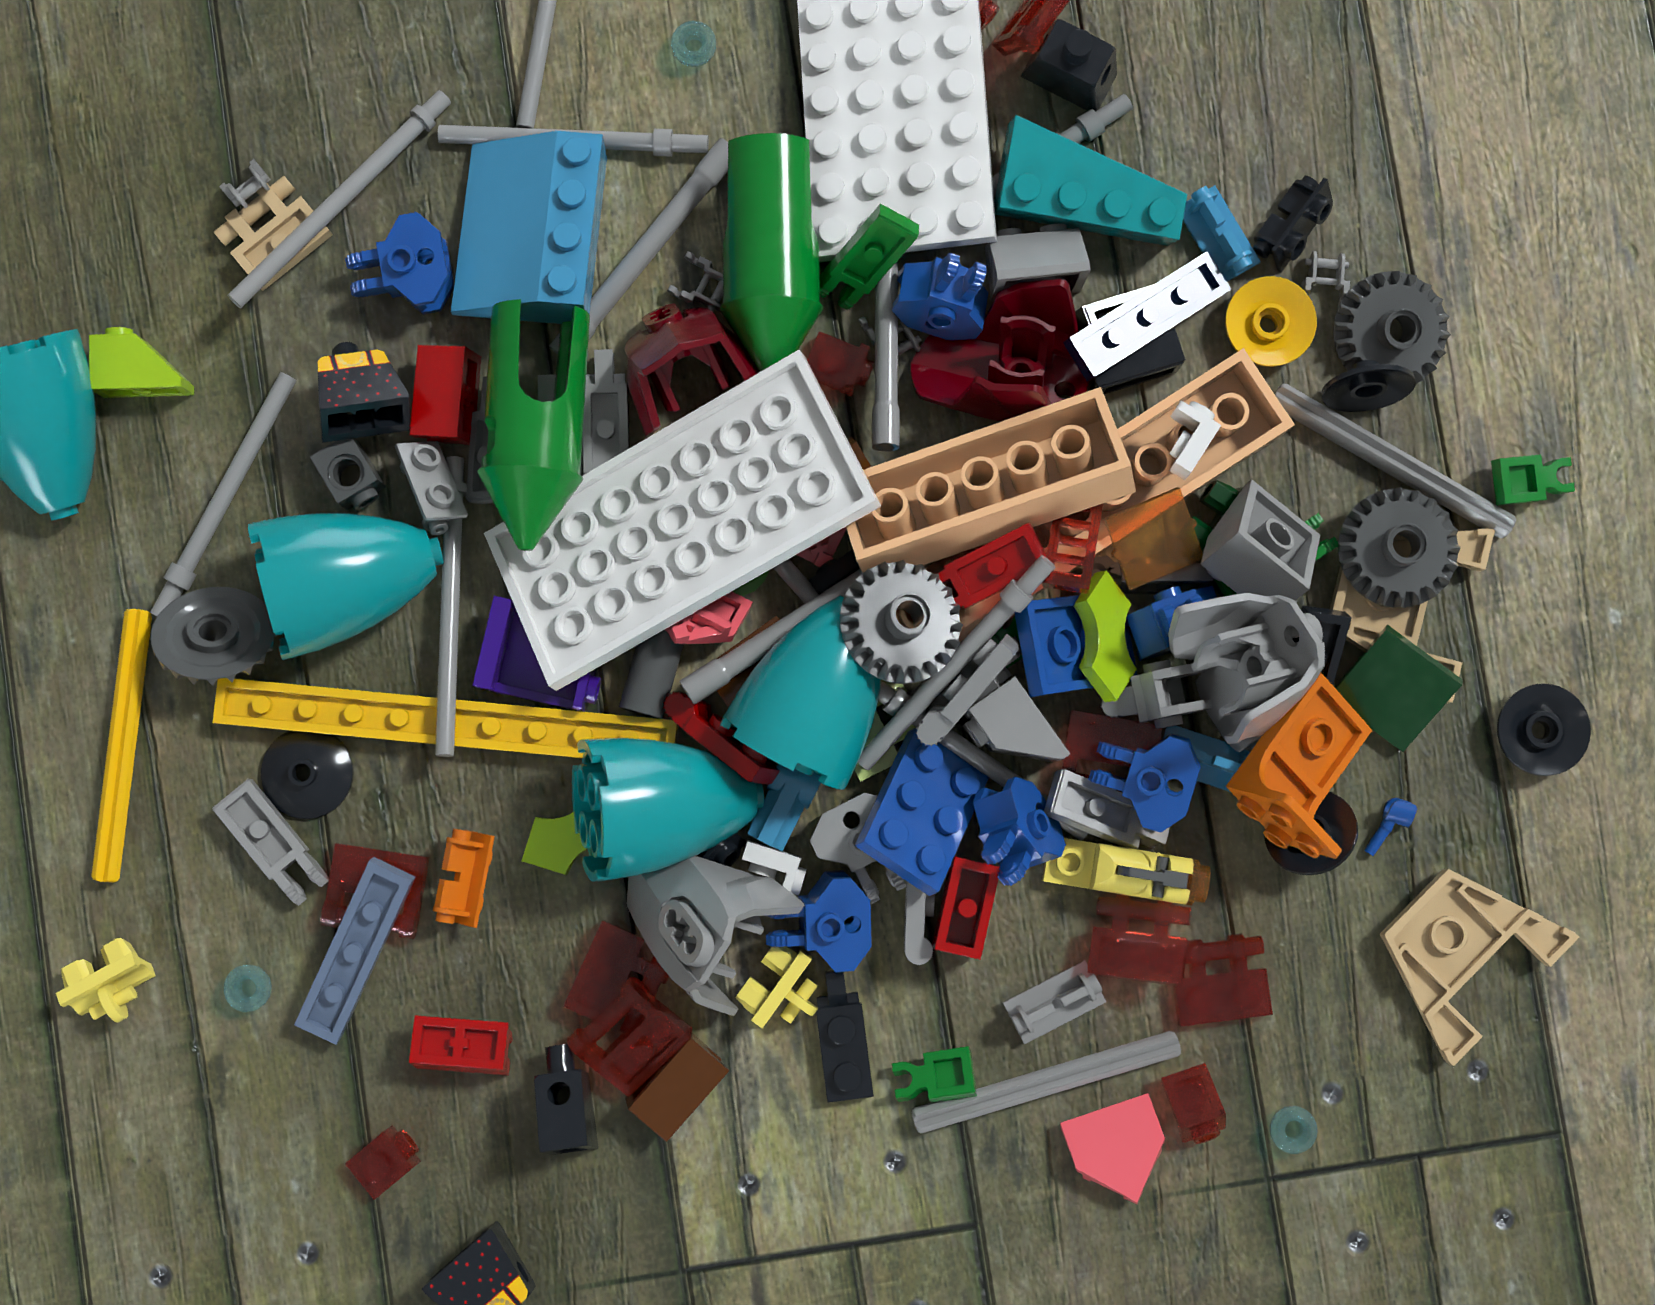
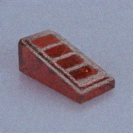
M1103 503L1082 510L1083 512L1092 513L1091 522L1063 517L1052 521L1047 551L1048 559L1054 565L1056 562L1081 566L1083 571L1082 575L1053 570L1042 582V587L1084 594L1089 593ZM1061 527L1089 531L1088 539L1060 535ZM1058 545L1086 549L1085 557L1057 553Z

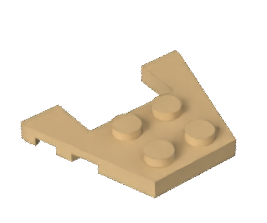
M1486 528L1458 531L1457 541L1461 549L1458 553L1457 565L1479 572L1486 570L1495 530ZM1396 535L1393 540L1394 550L1401 557L1408 558L1411 552L1409 541L1403 536ZM1340 565L1330 609L1345 611L1352 617L1346 640L1362 651H1365L1386 625H1389L1417 646L1428 601L1406 608H1392L1376 604L1358 593L1347 580ZM1428 654L1459 677L1462 662ZM1455 694L1450 698L1447 704L1453 703Z
M1443 869L1380 933V936L1443 1059L1449 1065L1455 1066L1483 1036L1449 1003L1452 996L1512 935L1539 961L1549 967L1577 941L1579 936L1575 932L1543 918V916L1530 909H1525L1503 898L1502 895L1450 869Z

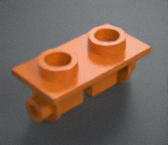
M453 828L452 837L446 838L447 843L441 869L453 871L455 876L454 880L439 879L435 904L432 910L437 912L435 921L449 924L458 923L477 928L479 915L484 903L483 894L488 868L492 861V848L495 836Z

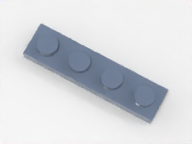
M375 857L369 860L294 1023L295 1026L337 1045L344 1034L416 878L415 876Z

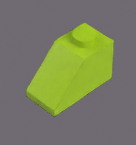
M109 327L105 329V334L89 335L91 388L93 392L101 397L194 395V386L148 342L133 333V329Z

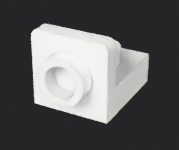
M1180 401L1170 416L1193 431L1191 435L1184 430L1169 453L1176 458L1169 471L1183 480H1186L1221 427V424L1213 420L1215 415L1212 411L1194 401H1191L1189 405L1184 401Z
M748 840L742 860L750 862L748 870L774 879L777 871L784 872L785 876L782 886L792 894L799 896L807 870L799 867L801 857Z

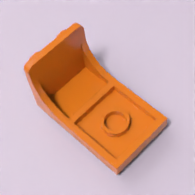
M1320 672L1318 678L1305 695L1261 736L1226 787L1239 800L1236 804L1237 807L1248 817L1259 821L1265 827L1264 836L1276 846L1283 849L1293 846L1313 858L1323 855L1337 859L1342 849L1314 820V815L1323 799L1370 735L1372 729Z

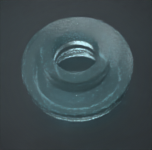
M688 21L681 24L674 31L671 39L672 51L676 59L682 64L691 67L701 66L710 61L714 56L716 38L712 29L705 23ZM696 39L702 43V47L697 51H690L686 48V44L690 40Z
M243 965L235 968L228 974L224 982V995L227 1002L234 1009L242 1012H250L261 1008L271 995L272 985L268 974L262 968L255 965ZM246 979L252 980L256 985L255 994L251 997L246 996L242 991V984Z
M1284 1107L1277 1111L1271 1120V1138L1278 1148L1287 1153L1299 1154L1305 1152L1314 1144L1317 1138L1318 1129L1314 1117L1301 1107ZM1291 1121H1297L1300 1125V1132L1295 1137H1287L1285 1133V1127Z

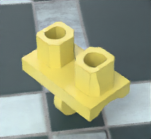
M117 938L103 946L101 953L106 966L94 972L92 964L85 959L76 960L61 968L64 989L56 993L60 1006L65 1007L69 1005L81 1016L89 1012L94 1020L107 1014L114 1022L119 1023L128 1017L126 1003L137 998V992L134 987L156 975L152 964L138 957L131 943L122 938Z
M787 946L771 947L761 962L781 976L770 991L750 976L735 997L746 1010L753 1014L752 1022L763 1029L784 998L790 1002L780 1016L790 1024L800 1010L810 1016L816 1013L818 1008L808 999L818 985L806 978L797 992L792 989L811 962L812 956L802 949L797 953Z

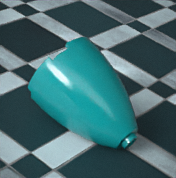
M74 329L42 336L38 340L33 339L0 347V479L18 498L38 514L49 512L51 521L77 514L79 511L76 504L85 502L92 479L96 452V412L89 364L79 330Z
M316 513L285 516L248 524L251 544L261 542L262 548L255 549L256 553L254 555L273 633L276 636L285 635V638L279 639V651L282 660L324 649L375 626L416 597L437 576L436 566L444 564L438 537L429 539L426 530L390 519L346 513Z
M842 595L820 606L798 622L769 650L743 683L720 723V726L727 729L730 727L738 728L733 737L763 756L792 771L796 769L812 776L813 772L821 775L818 779L819 782L840 790L846 788L864 750L873 724L882 679L864 670L853 659L844 643L840 627V611L844 599Z
M599 738L583 739L577 743L578 753H583L582 764L572 766L575 833H580L583 847L588 848L589 856L583 857L582 865L586 875L592 882L632 877L660 870L692 858L737 833L755 818L757 809L763 807L764 791L762 784L748 782L717 756L680 744L650 739Z

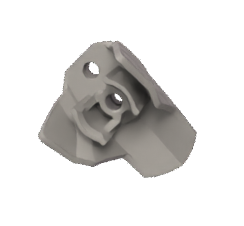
M1242 593L1185 604L1174 610L1168 632L1170 651L1175 658L1194 660V663L1191 665L1194 672L1205 669V672L1201 673L1195 681L1200 699H1211L1213 709L1206 710L1227 744L1238 752L1245 750L1276 724L1305 695L1325 666V645L1322 642L1323 631L1321 624L1314 615L1303 613L1297 605L1298 601L1281 595L1262 596ZM1299 637V642L1295 643L1293 638Z
M698 856L660 870L629 877L627 907L642 937L660 966L676 984L687 992L695 1003L735 1016L738 1007L709 977L712 973L732 979L736 975L735 970L719 962L731 943L733 929L737 927L761 935L764 928L761 925L759 916L799 914L805 906L800 899L771 877L756 876L752 873Z

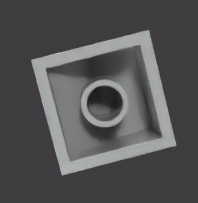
M1049 224L1039 229L1040 232L1022 234V230L1019 228L997 231V242L986 243L985 247L991 302L995 300L998 292L1017 283L1062 279L1068 282L1071 293H1080L1091 271L1090 261L1080 229H1067L1066 224Z
M1251 479L1243 487L1209 534L1201 565L1206 568L1214 579L1222 581L1237 594L1281 595L1297 600L1310 589L1320 534Z
M1016 677L972 706L964 714L968 722L962 725V727L978 748L985 745L990 752L1047 762L1060 761L1070 755L1067 748Z

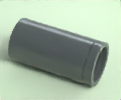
M663 630L636 645L619 708L663 719L665 709L663 708L665 704L663 702L666 701V697L671 693L684 644H674L667 631Z

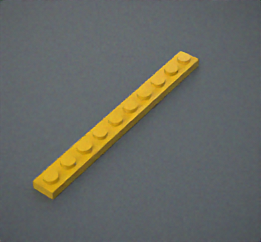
M228 678L217 679L212 723L436 745L437 698L234 679L232 683ZM456 700L455 746L582 758L583 753H578L577 743L583 739L634 738L675 744L677 739L678 724L667 719Z

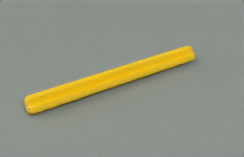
M126 609L123 618L91 874L92 879L99 882L112 883L117 882L120 878L152 614L141 609Z

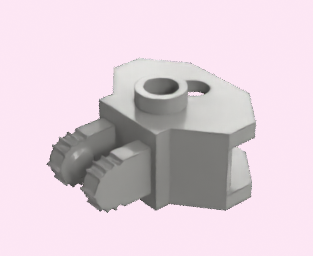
M1170 660L1143 665L1144 674L1130 677L1132 686L1125 687L1117 701L1105 703L1102 700V706H1100L1103 708L1106 716L1119 718L1138 715L1140 722L1154 721L1156 729L1183 724L1182 715L1213 709L1211 699L1185 703L1180 678L1204 673L1205 669L1194 672L1191 667L1192 664L1171 667Z
M863 793L823 813L810 839V843L818 858L847 864L851 873L855 871L867 897L870 899L871 904L880 900L879 890L874 880L870 879L864 866L876 860L858 849L855 844L876 801L877 795ZM848 812H854L859 816V824L853 829L847 828L843 823L844 815ZM885 867L886 875L891 885L897 891L905 888L906 884L903 878Z

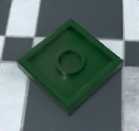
M1386 625L1334 687L1373 731L1404 752L1462 686L1463 679L1389 625Z

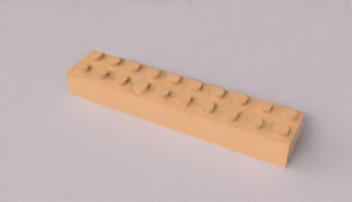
M1244 348L1117 429L1132 466L1136 492L1033 527L1048 559L1056 567L1032 593L1033 597L1269 445L1295 425ZM1180 401H1184L1188 405L1191 401H1194L1212 411L1215 415L1213 420L1221 424V427L1186 480H1183L1169 471L1176 460L1169 453L1184 430L1191 435L1193 431L1170 416ZM986 544L923 565V567L927 571L937 574L945 570V565ZM951 580L944 584L946 587L952 588L953 598L958 596ZM1000 592L969 608H960V622L963 624L959 637L960 643L1001 600ZM897 610L896 617L898 622L903 627L913 628L911 615L904 610Z

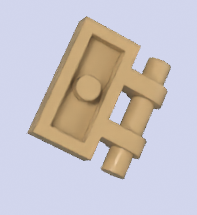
M282 176L269 186L270 190L267 191L263 187L256 192L259 196L247 204L248 207L246 209L242 208L239 212L233 209L225 216L227 221L214 231V234L225 246L238 236L243 239L244 242L230 253L247 274L255 269L313 212L302 196L287 207L282 202L296 190L285 176ZM272 210L276 216L254 232L250 226ZM325 226L261 290L264 291L333 235L330 230Z

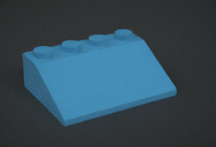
M551 131L472 144L451 306L452 315L491 318L492 306L494 304L521 299L520 321L562 324V322L571 321L574 306L582 308L590 314L607 164L603 134Z

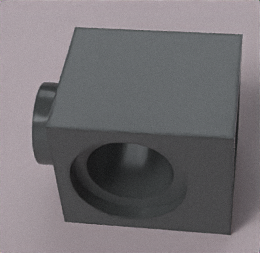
M356 438L335 441L310 456L336 502L346 510L352 507L355 510L367 507L379 498L377 492L386 487ZM351 465H358L361 471L359 480L352 486H343L341 483L342 472Z

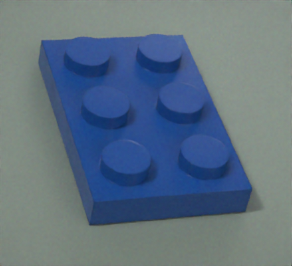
M1080 595L1032 600L1021 613L1015 611L1030 698L1094 688L1079 668L1085 650V634L1081 618L1074 605ZM1125 624L1127 649L1136 667L1130 630Z
M914 728L907 732L855 846L928 896L938 893L974 813L973 800L977 791L985 787L989 777L939 742L937 745L933 744L930 746L927 744L925 746V743H921V740L917 739L918 735L916 732L918 730Z

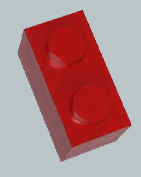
M959 857L953 858L947 875L932 947L935 950L981 960L1000 867Z

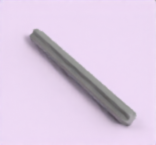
M1288 384L1280 385L1274 393L1289 417L1413 489L1420 491L1425 496L1436 499L1437 503L1482 529L1489 528L1495 530L1494 536L1498 538H1504L1512 531L1516 517Z
M1168 1031L976 1089L977 1096L921 1105L912 1110L915 1128L918 1133L929 1132L1178 1057L1181 1054V1047L1176 1034Z

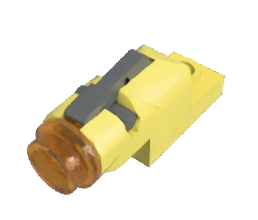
M1064 838L1066 846L1062 856L1044 863L1042 881L1189 906H1192L1194 902L1205 903L1210 885V866L1200 865L1198 859Z

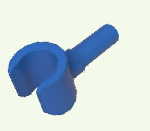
M1400 798L1388 800L1383 809V820L1380 823V827L1364 851L1374 856L1392 831L1394 824L1408 828L1414 820L1417 811L1416 805Z

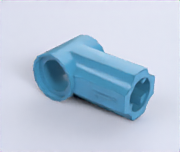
M778 764L776 768L780 772L773 783L767 785L766 789L769 791L764 799L763 807L758 809L747 834L783 852L804 808H809L821 784L818 781L821 775L813 772L812 776L796 769L792 771Z

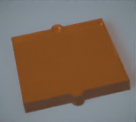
M1178 487L1103 518L1114 547L1111 555L1119 561L1127 587L1130 590L1202 560L1203 553L1194 530L1197 522L1195 519L1190 518L1181 489Z

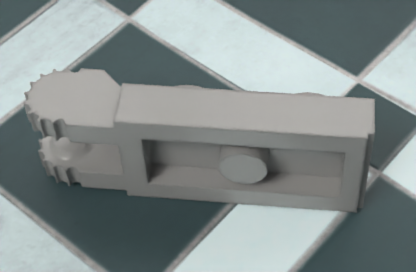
M1008 634L1005 635L999 644L990 639L973 659L979 666L969 679L960 674L943 694L949 700V703L934 705L922 721H920L916 728L918 730L916 732L918 735L917 739H920L921 743H925V746L927 744L930 746L933 744L937 745L938 742H941L942 738L949 733L1019 650L1020 644Z
M247 779L212 808L269 880L274 879L286 896L299 906L307 897L304 894L303 888L285 871L294 862H298L308 878L313 883H316V885L322 887L330 880L319 863L308 853L309 848L253 779Z

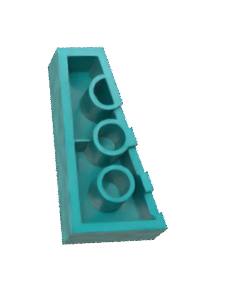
M1015 115L1007 125L994 207L995 215L1044 224H1066L1067 228L1071 229L1079 228L1082 231L1169 246L1180 240L1188 194Z

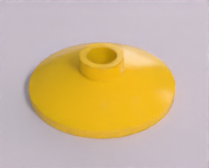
M1276 276L1260 277L1244 284L1230 300L1225 315L1226 333L1236 352L1244 348L1254 364L1265 367L1286 365L1299 358L1312 343L1317 327L1315 307L1308 294L1296 283ZM1261 319H1271L1275 324V330L1270 333L1263 331L1260 327Z

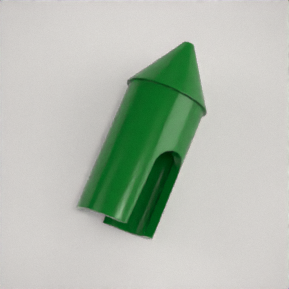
M751 134L728 141V217L723 240V304L720 306V311L759 372L799 350L823 311V305L820 303L819 242L812 222L809 139L790 134Z
M521 299L502 301L492 306L484 417L488 428L487 454L482 457L481 468L477 470V473L517 548L521 551H533L583 481L580 469L590 314L586 310L574 306L571 321L562 322L560 326L553 401L541 402L526 395L519 384Z

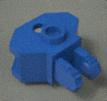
M418 212L399 215L386 240L376 242L377 249L361 251L359 253L355 252L347 255V258H345L346 267L352 270H363L378 266L381 268L382 276L362 279L352 283L350 286L351 295L355 297H368L389 293L392 298L402 296L424 315L442 311L454 289L447 242L442 238L441 232Z
M948 253L944 259L936 257L933 262L905 263L898 272L897 281L901 284L900 294L893 302L892 312L905 326L945 340L976 339L983 331L989 293L982 285L987 273V265L975 262L969 269L960 264V256L953 253Z
M1180 586L1164 590L1154 595V603L1127 615L1125 624L1127 627L1130 626L1138 648L1137 656L1139 661L1159 657L1171 652L1168 632L1174 610L1185 604L1217 598L1213 586L1196 590L1192 589L1183 593Z
M1171 733L1148 750L1138 747L1136 751L1106 742H1099L1096 752L1112 760L1131 763L1127 779L1098 769L1090 771L1088 780L1122 791L1123 797L1131 799L1143 828L1161 833L1186 816L1201 768L1189 738ZM1171 779L1181 781L1183 789L1178 792L1172 791L1168 787V781Z
M1018 777L1008 779L1001 792L988 788L978 790L973 800L981 830L978 837L982 841L984 849L981 851V856L987 864L995 865L998 862L1000 872H998L997 877L1004 886H1012L1020 881L1028 868L1061 857L1066 846L1060 822L1048 817L1044 812L1047 802L1033 782Z
M843 870L825 871L808 895L798 896V899L805 905L799 914L767 916L773 919L799 917V930H775L766 934V945L771 947L803 946L806 951L816 950L835 972L854 971L872 947L871 902ZM853 916L849 923L844 924L848 917Z

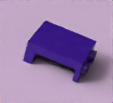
M494 596L472 686L586 712L588 703L595 705L601 685V678L595 677L596 669L557 691L549 687L512 599Z

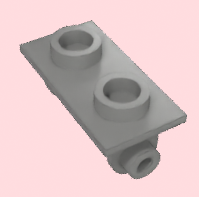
M438 441L397 443L395 449L401 461L400 469L407 476L423 516L422 525L424 529L430 530L432 535H441L448 530L450 519L467 518V511Z
M1084 960L1006 1000L1003 1004L1023 1043L1026 1044L1106 1003V1000L1102 994L1103 990L1099 981L1091 973Z

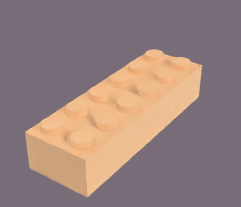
M1099 387L864 469L863 471L881 507L849 524L846 528L862 573L868 568L875 567L885 561L890 563L904 560L906 563L913 565H926L989 543L1024 524L1031 523L1032 527H1036L1134 493L1136 489L1132 466L1103 391Z

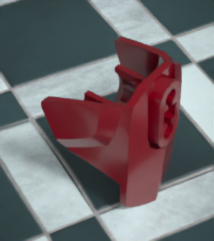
M1062 279L1021 282L998 292L992 306L985 315L983 331L976 339L945 340L929 335L911 362V379L918 397L943 407L1002 422L1066 399L1060 398V395L1073 397L1087 392L1089 381H1086L1063 344L1065 340L1078 333L1075 308L1068 282Z
M672 303L655 309L642 317L646 330L642 332L641 330L637 331L625 344L628 358L627 384L634 400L645 438L653 435L661 427L647 378L648 374L666 411L676 412L680 410V407L670 388L673 365L681 358L693 355L709 365L716 382H719L723 390L729 387L731 379L715 346V343L720 341L745 381L759 373L736 335L720 323L714 313L708 308L683 309L684 312L681 313L679 308Z

